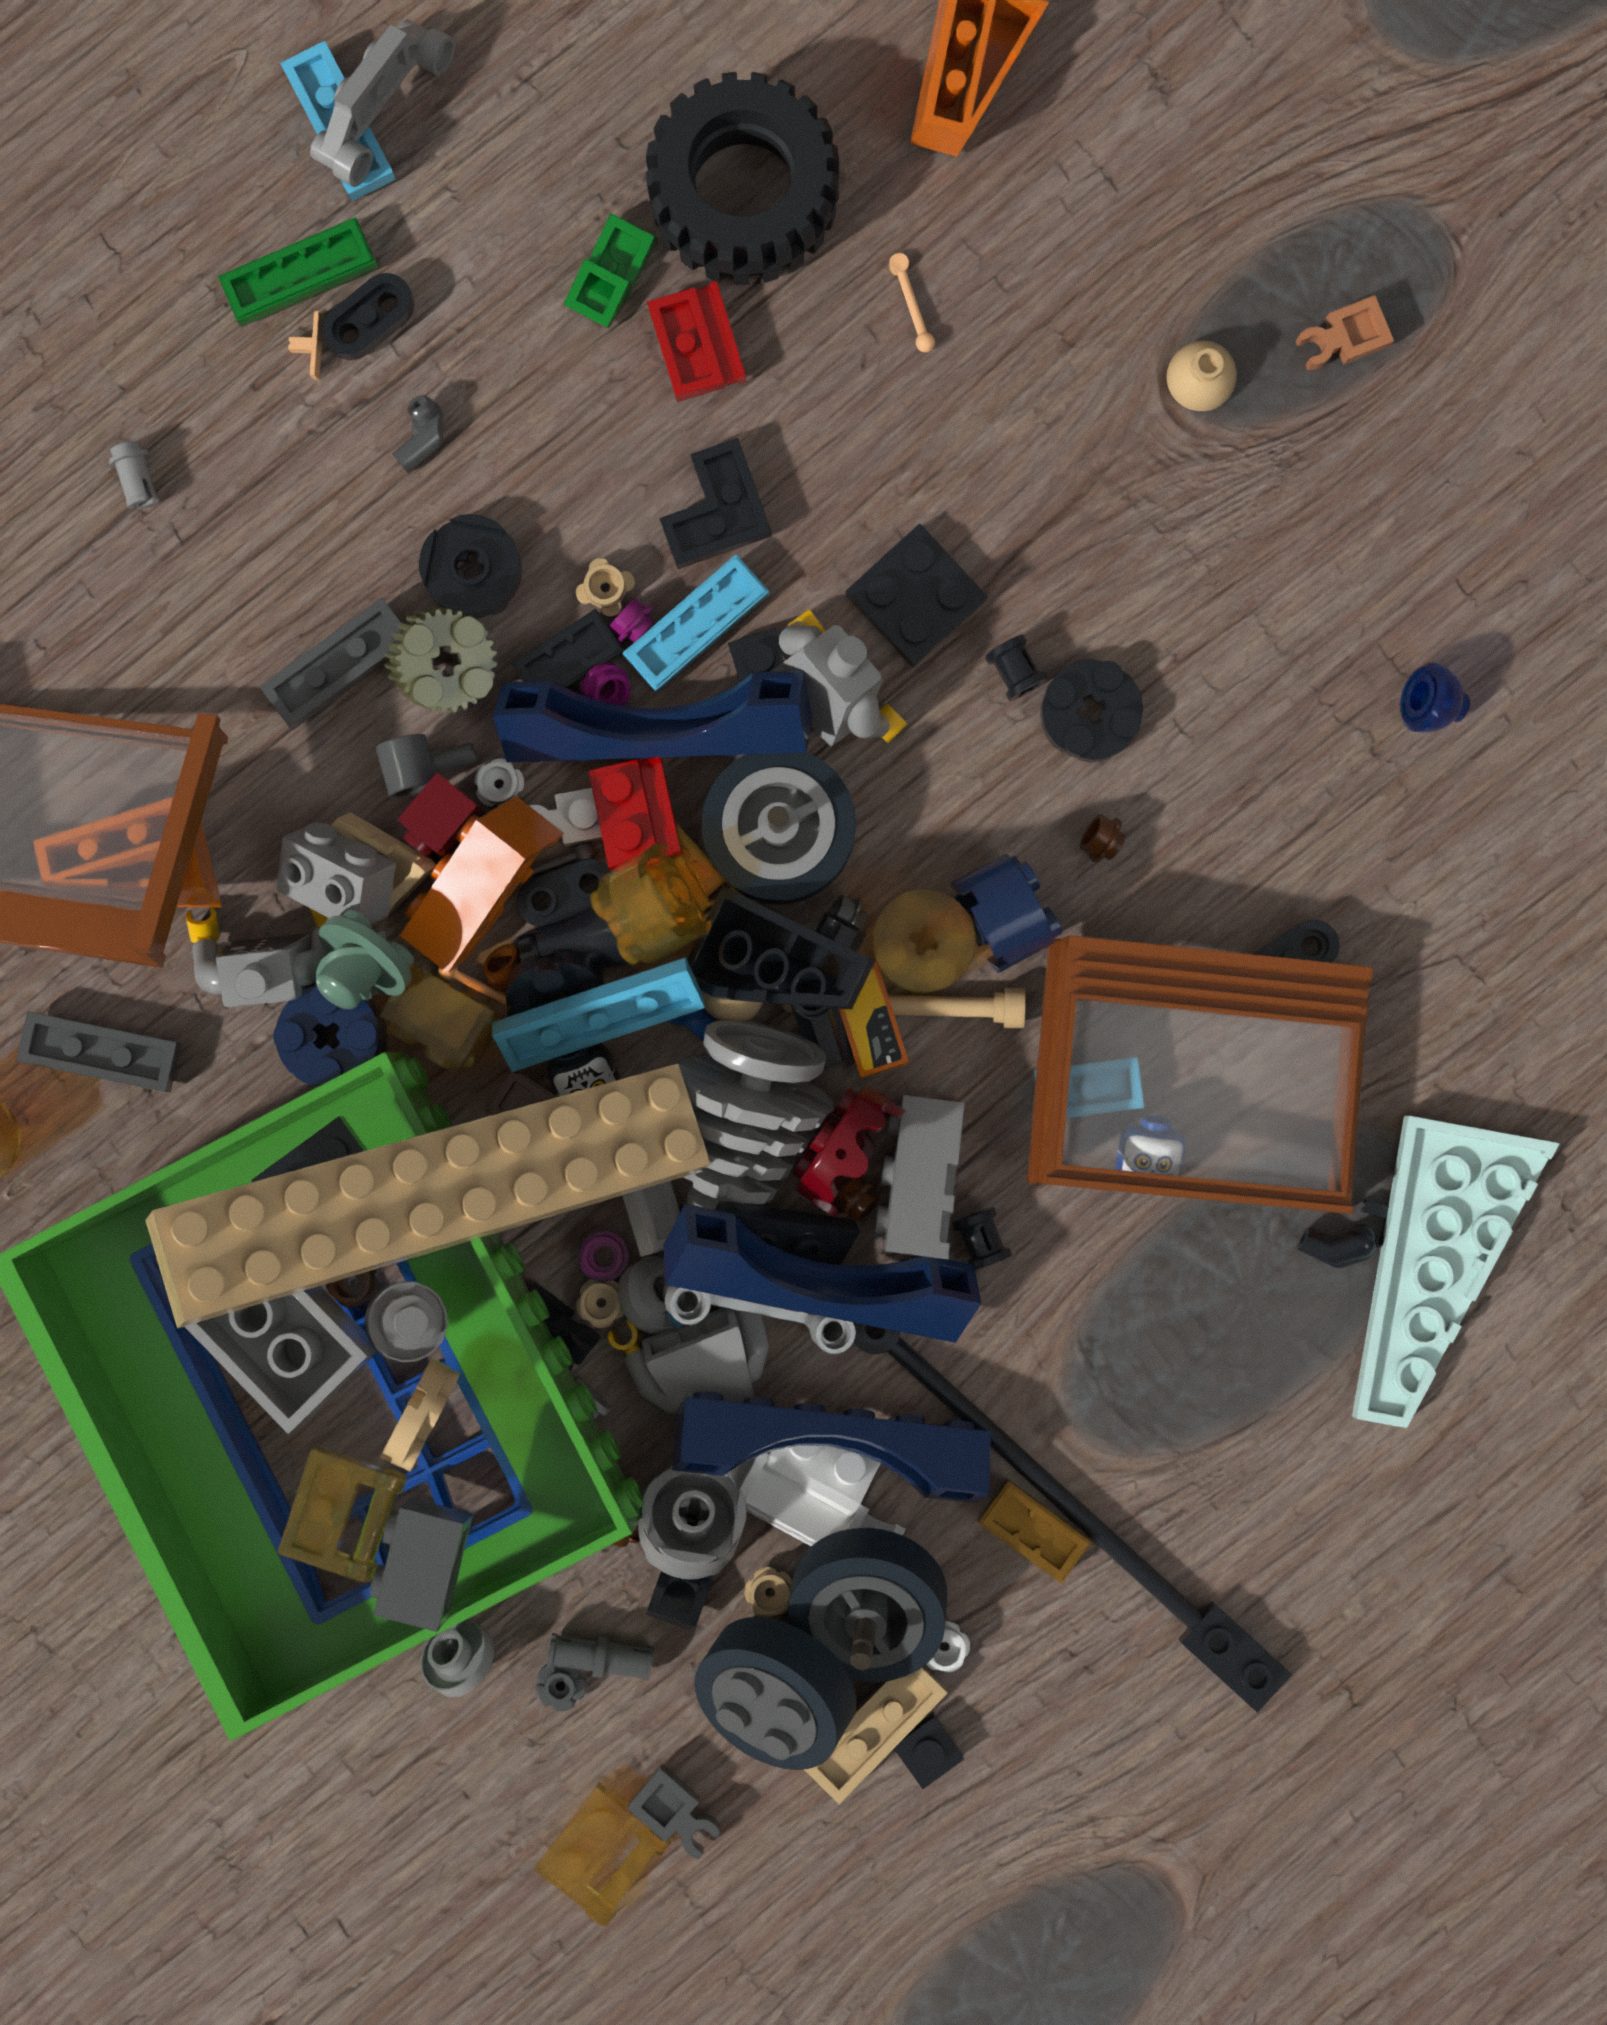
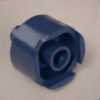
M1004 854L950 883L951 888L959 893V895L954 897L956 904L977 945L980 947L989 944L994 955L989 957L987 961L997 973L1053 945L1054 938L1062 934L1061 926L1049 907L1043 909L1034 894L1035 891L1040 889L1035 873L1026 861L1020 863L1015 855L1010 857Z
M312 986L302 991V997L289 1001L285 1005L274 1029L273 1039L279 1057L287 1070L302 1082L319 1087L386 1052L387 1026L382 1011L371 999L362 1000L354 1009H343L329 1002L320 993L317 986ZM328 1027L336 1029L340 1027L336 1034L337 1039L340 1041L338 1047L325 1046L324 1043L328 1037L324 1032Z

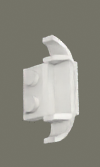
M795 1446L770 1451L769 1454L765 1453L755 1457L728 1473L730 1475L729 1478L741 1490L745 1498L747 1512L809 1546L832 1533L852 1528L883 1529L903 1535L905 1528L898 1524H888L868 1515L869 1509L861 1505L880 1462L853 1451L829 1446Z

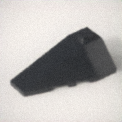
M724 886L721 887L687 958L701 991L717 999L851 1010L875 963L874 960Z

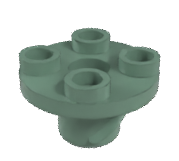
M347 910L343 916L328 918L318 932L319 940L327 955L321 959L316 969V985L320 993L329 1002L343 1009H354L362 1000L372 999L371 989L390 996L402 994L411 983L412 976L409 968L414 963L413 956L405 947L395 942L388 943L383 937L372 930L373 927L365 916L354 910Z

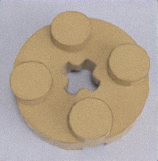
M431 1358L380 1458L408 1471L412 1470L460 1373Z

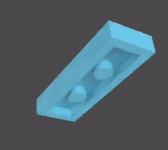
M323 41L280 63L316 134L322 130L327 131L335 107L333 99L338 85L344 79L329 47ZM369 126L358 140V143L371 149L373 153V161L368 175L357 187H353L341 180L352 202L396 180Z

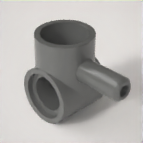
M425 734L405 735L376 746L389 798H416L437 772L441 774L443 771L471 764L477 760L474 746L471 743L430 753Z

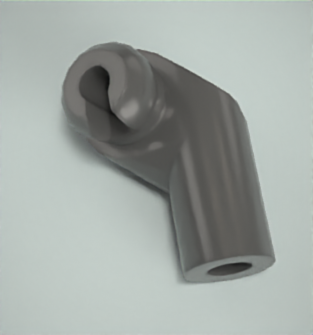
M425 395L417 396L410 401L408 413L412 416V437L392 453L407 473H410L435 452L443 441V413L439 405Z

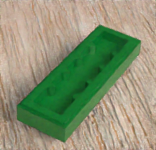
M354 217L221 274L218 278L237 322L243 327L379 267L357 218Z

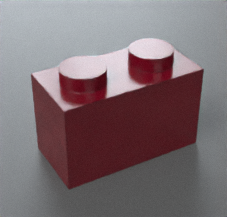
M437 772L397 821L408 829L402 838L422 855L435 862L440 856L444 857L448 853L453 856L461 844L456 839V835L471 816L476 815L480 818L486 813Z

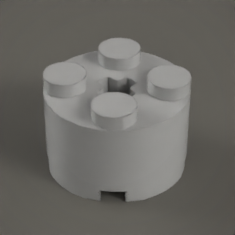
M671 1466V1468L656 1476L648 1485L643 1498L645 1505L641 1507L638 1532L645 1557L652 1566L676 1578L699 1579L719 1573L731 1560L740 1542L746 1522L747 1510L745 1498L741 1490L729 1478L730 1475L728 1473L724 1476L673 1471ZM687 1514L697 1515V1526L687 1524Z

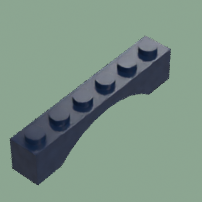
M804 671L751 673L736 686L712 698L689 705L666 708L627 707L601 702L575 693L554 681L502 682L493 713L506 762L533 763L564 760L587 761L593 759H638L652 757L684 758L689 756H737L741 754L807 752L812 722Z
M684 1204L663 1245L666 1285L954 1343L957 1342L981 1305L976 1271L973 1264L925 1256L880 1265L844 1266L816 1262L791 1255L766 1243L750 1231L735 1214Z
M707 1391L693 1393L692 1397H686L677 1408L673 1471L724 1476L742 1463L770 1451L795 1446H829L853 1451L884 1464L906 1479L925 1498L975 1503L989 1493L991 1431L974 1430L975 1424L972 1422L952 1420L944 1422V1426L925 1424L924 1417L917 1415H898L894 1417V1420L875 1418V1412L865 1409H849L844 1412V1415L825 1413L824 1406L813 1403L796 1404L794 1409L774 1407L775 1402L773 1400L761 1397L746 1398L743 1403L723 1401L724 1396L722 1394Z

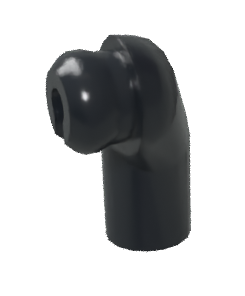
M1365 1224L1354 1225L1348 1235L1335 1240L1308 1227L1301 1236L1297 1250L1334 1268H1343L1368 1260L1376 1250L1375 1242L1377 1236L1376 1232Z

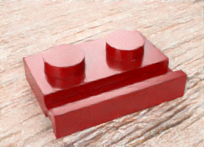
M717 281L710 282V285L699 289L694 287L647 301L677 402L724 389L729 384L746 382L744 368Z
M652 757L640 761L635 759L588 771L608 868L612 872L660 861L661 858L673 855L676 857L683 855L662 757Z

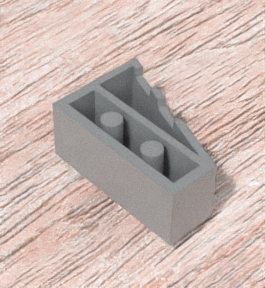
M902 1095L899 1106L906 1110L903 1116L898 1118L889 1114L887 1135L896 1136L894 1156L884 1155L881 1185L890 1186L887 1207L878 1205L874 1236L883 1237L882 1246L886 1252L941 1259L949 1258L950 1243H947L950 1214H953L955 1196H953L956 1167H958L965 1103Z

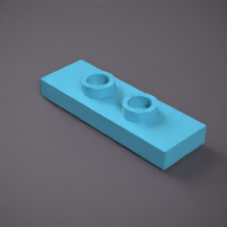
M735 554L622 654L657 694L770 595V591L740 557Z

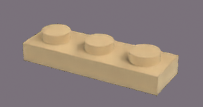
M924 1666L905 1677L881 1682L856 1707L854 1717L832 1755L821 1765L804 1770L840 1805L948 1694L947 1688Z

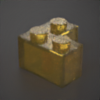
M412 964L409 968L412 976L411 983L402 994L391 996L380 1014V1017L392 1023L387 1031L412 1046L417 1041L424 1044L428 1048L423 1055L448 1070L458 1071L461 1066L476 1068L493 1038L492 1022L504 1019L505 1015L422 967Z

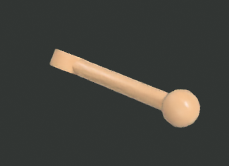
M896 253L890 258L889 270L899 278L918 334L916 346L921 352H929L935 346V338L926 330L907 274L909 259L902 253Z
M438 967V974L443 980L455 979L506 1005L505 993L494 990L491 986L459 971L457 967L448 974Z

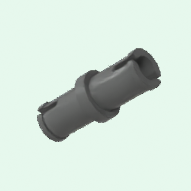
M552 1633L547 1667L556 1666L592 1671V1677L602 1678L603 1673L643 1678L649 1681L654 1647L608 1642V1636L598 1635V1639L593 1640Z

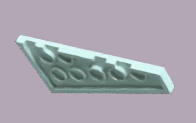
M1404 1116L1352 1417L1403 1428L1409 1426L1436 1375L1435 1369L1449 1343L1454 1342L1462 1327L1460 1323L1471 1302L1476 1301L1513 1232L1511 1228L1525 1202L1529 1201L1538 1185L1536 1183L1548 1159H1552L1560 1143L1414 1116Z

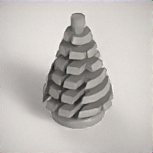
M715 1021L706 1025L703 1047L709 1055L692 1056V1060L684 1058L676 1063L679 1064L710 1161L709 1166L684 1177L693 1182V1186L690 1187L687 1194V1201L689 1205L715 1210L719 1201L764 1207L765 1202H770L783 1182L780 1179L782 1177L786 1178L801 1159L796 1155L803 1153L810 1147L817 1136L814 1132L828 1121L834 1111L833 1107L836 1104L821 1088L810 1084L811 1080L822 1074L826 1062V1054L815 1043L800 1035L777 1027L748 1021Z

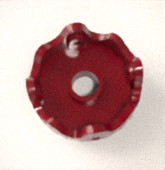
M864 1086L859 1093L849 1088L792 1172L793 1175L800 1179L796 1185V1191L834 1217L839 1208L833 1201L843 1183L840 1176L858 1178L864 1175L869 1166L868 1161L875 1154L876 1146L867 1130L879 1132L884 1127L889 1114L901 1118L906 1110L871 1086Z

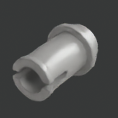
M138 441L124 442L110 449L112 457L109 459L110 467L117 469L127 501V508L134 510L137 506V509H144L157 504L159 498L155 492L146 464V460L149 458L148 450L142 449Z

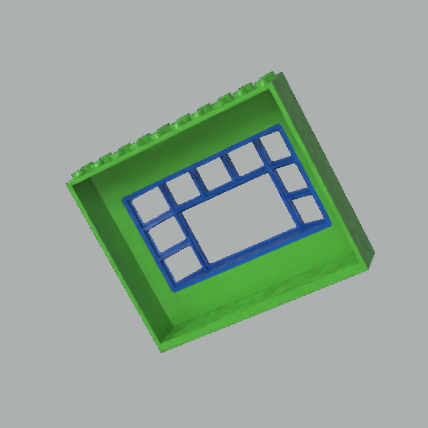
M384 1052L0 1253V1286L229 1741L252 1731L631 1535L641 1519L640 1507L645 1505L643 1494L634 1478L629 1477L625 1479L616 1460L621 1458V1453L615 1439L609 1430L600 1431L592 1413L597 1411L592 1394L584 1383L576 1384L568 1366L573 1364V1359L565 1342L560 1336L553 1339L544 1322L545 1319L549 1318V1313L542 1297L535 1289L529 1292L520 1275L521 1272L525 1271V1266L519 1252L512 1243L505 1245L499 1232L396 1263L405 1281H413L428 1286L440 1296L447 1310L448 1324L443 1342L439 1345L446 1360L442 1363L460 1373L457 1383L483 1433L440 1456L433 1454L426 1440L417 1458V1468L305 1526H301L298 1523L216 1359L185 1327L177 1329L160 1268L154 1261L156 1255L145 1221L151 1211L252 1183L251 1180L338 1116L345 1117L368 1150L452 1127V1122L440 1103L434 1106L424 1088L430 1085V1080L421 1062L416 1057L410 1059L407 1053ZM340 1305L365 1331V1314L367 1310L362 1311L359 1307L348 1308ZM378 1352L368 1362V1365L398 1422L408 1404L407 1399L414 1393L423 1373L404 1383H398L384 1356ZM491 1448L510 1485L515 1498V1504L470 1528L448 1619L438 1632L373 1616L377 1598L370 1596L373 1579L327 1602L309 1546L311 1540L355 1517H359L362 1521L376 1567L379 1564L386 1565L389 1546L383 1543L384 1531L377 1513V1506L422 1482H427L436 1505L456 1509L444 1477V1472Z

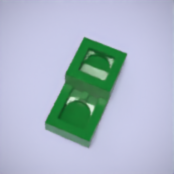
M610 213L589 260L584 258L563 305L606 328H610L636 284L658 238Z

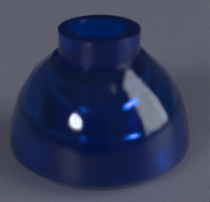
M1435 662L1425 663L1412 673L1403 688L1400 700V712L1404 725L1409 730L1420 733L1436 732L1449 726L1453 721L1460 722L1465 718L1470 707V698L1468 694L1463 692L1462 686L1455 674Z

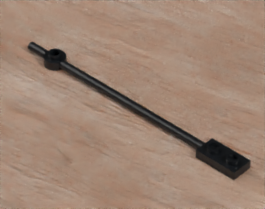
M853 1322L856 1331L854 1343L858 1348L870 1354L887 1352L960 1420L974 1423V1430L991 1431L990 1447L1188 1628L1178 1638L1179 1641L1257 1713L1289 1679L1292 1674L1213 1601L1203 1612L1199 1611L900 1337L901 1332L885 1329L882 1336L873 1338L866 1333V1325Z

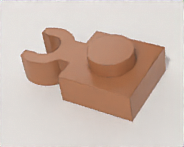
M1373 295L1328 313L1324 319L1327 330L1321 327H1309L1302 331L1295 341L1297 346L1313 342L1320 347L1321 354L1311 357L1305 364L1307 370H1317L1328 362L1332 354L1338 352L1344 366L1389 348L1394 339L1377 298Z

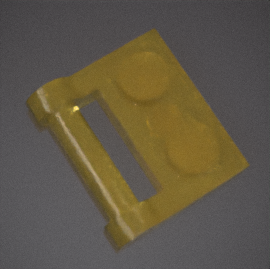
M315 1446L310 1451L277 1554L357 1581L372 1582L376 1568L379 1565L375 1562V1558L396 1494L403 1492L407 1476L391 1468L378 1467ZM362 1483L375 1488L354 1555L340 1552L339 1548L360 1484Z
M598 1782L536 1863L534 1870L581 1906L592 1920L601 1926L607 1927L616 1916L617 1910L615 1907L652 1858L655 1855L661 1856L671 1842L669 1839L664 1842L627 1809V1803ZM630 1832L639 1840V1843L599 1894L588 1884L624 1836Z

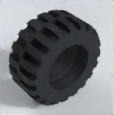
M737 71L722 73V82L711 85L709 79L706 78L693 84L694 95L690 98L684 93H680L670 103L671 117L660 115L653 128L655 140L648 143L646 153L648 171L645 174L655 225L661 228L662 239L670 251L679 250L681 262L692 270L697 269L699 265L704 266L706 278L721 282L723 274L734 275L735 285H750L749 276L761 274L764 283L779 279L778 269L786 265L788 270L793 272L804 264V253L808 251L815 254L824 243V231L831 229L836 216V202L839 198L838 147L833 144V131L826 118L820 117L817 119L818 106L807 95L797 100L795 98V86L782 79L774 86L767 83V74L752 72L751 80H737ZM749 144L765 148L776 154L789 168L791 174L790 188L784 197L768 210L748 216L730 215L713 208L698 194L696 176L702 165L716 152L733 145Z

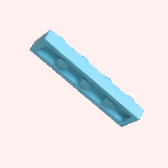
M685 957L492 1022V1037L512 1072L704 1009V996Z

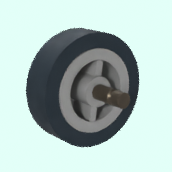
M807 752L746 754L735 760L720 773L711 786L704 803L702 834L710 861L731 888L758 902L791 904L806 900L822 892L844 869L854 843L856 818L848 789L842 779L828 764Z

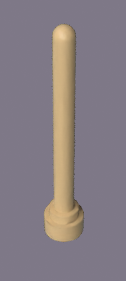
M1004 987V993L994 992V997L888 995L894 1015L993 1018V1023H1003V1028H1024L1025 988ZM781 1004L785 1011L793 1013L791 1005Z

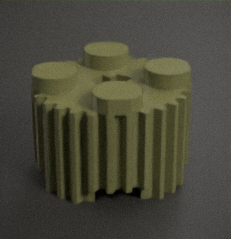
M425 607L424 611L415 610L414 616L408 615L406 617V624H398L399 633L393 632L391 634L395 640L394 642H388L387 646L390 647V651L384 653V656L389 658L390 661L385 664V668L392 671L388 678L397 681L396 689L403 691L402 696L410 699L412 703L431 711L436 710L446 713L448 710L454 713L457 712L458 708L467 709L468 702L476 704L477 699L485 697L492 688L493 678L496 674L491 670L492 667L497 666V662L492 661V657L497 655V653L490 649L494 642L493 640L486 639L489 632L484 629L483 624L472 616L462 614L458 610ZM442 646L444 652L449 653L450 657L449 663L446 664L443 671H441V668L432 667L431 664L432 658L439 656V647Z

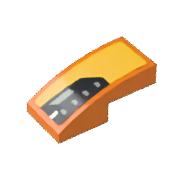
M875 961L852 1010L839 1009L860 1079L909 1064L877 961Z

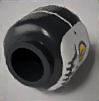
M603 1043L551 1059L546 1069L547 1078L556 1097L621 1079L612 1057Z

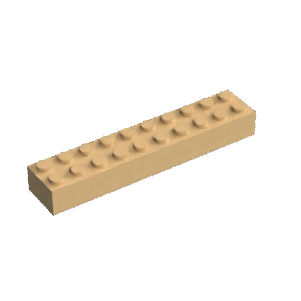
M674 1064L151 1211L145 1221L178 1329L692 1175L709 1166L710 1161L679 1064Z

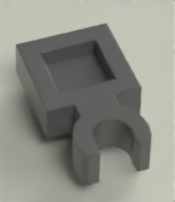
M662 1763L627 1804V1809L664 1842L676 1831L682 1836V1844L685 1851L697 1859H700L703 1855L704 1848L694 1840V1832L699 1829H705L715 1838L721 1834V1826L713 1816L703 1813L696 1814L693 1811L699 1804L700 1796Z

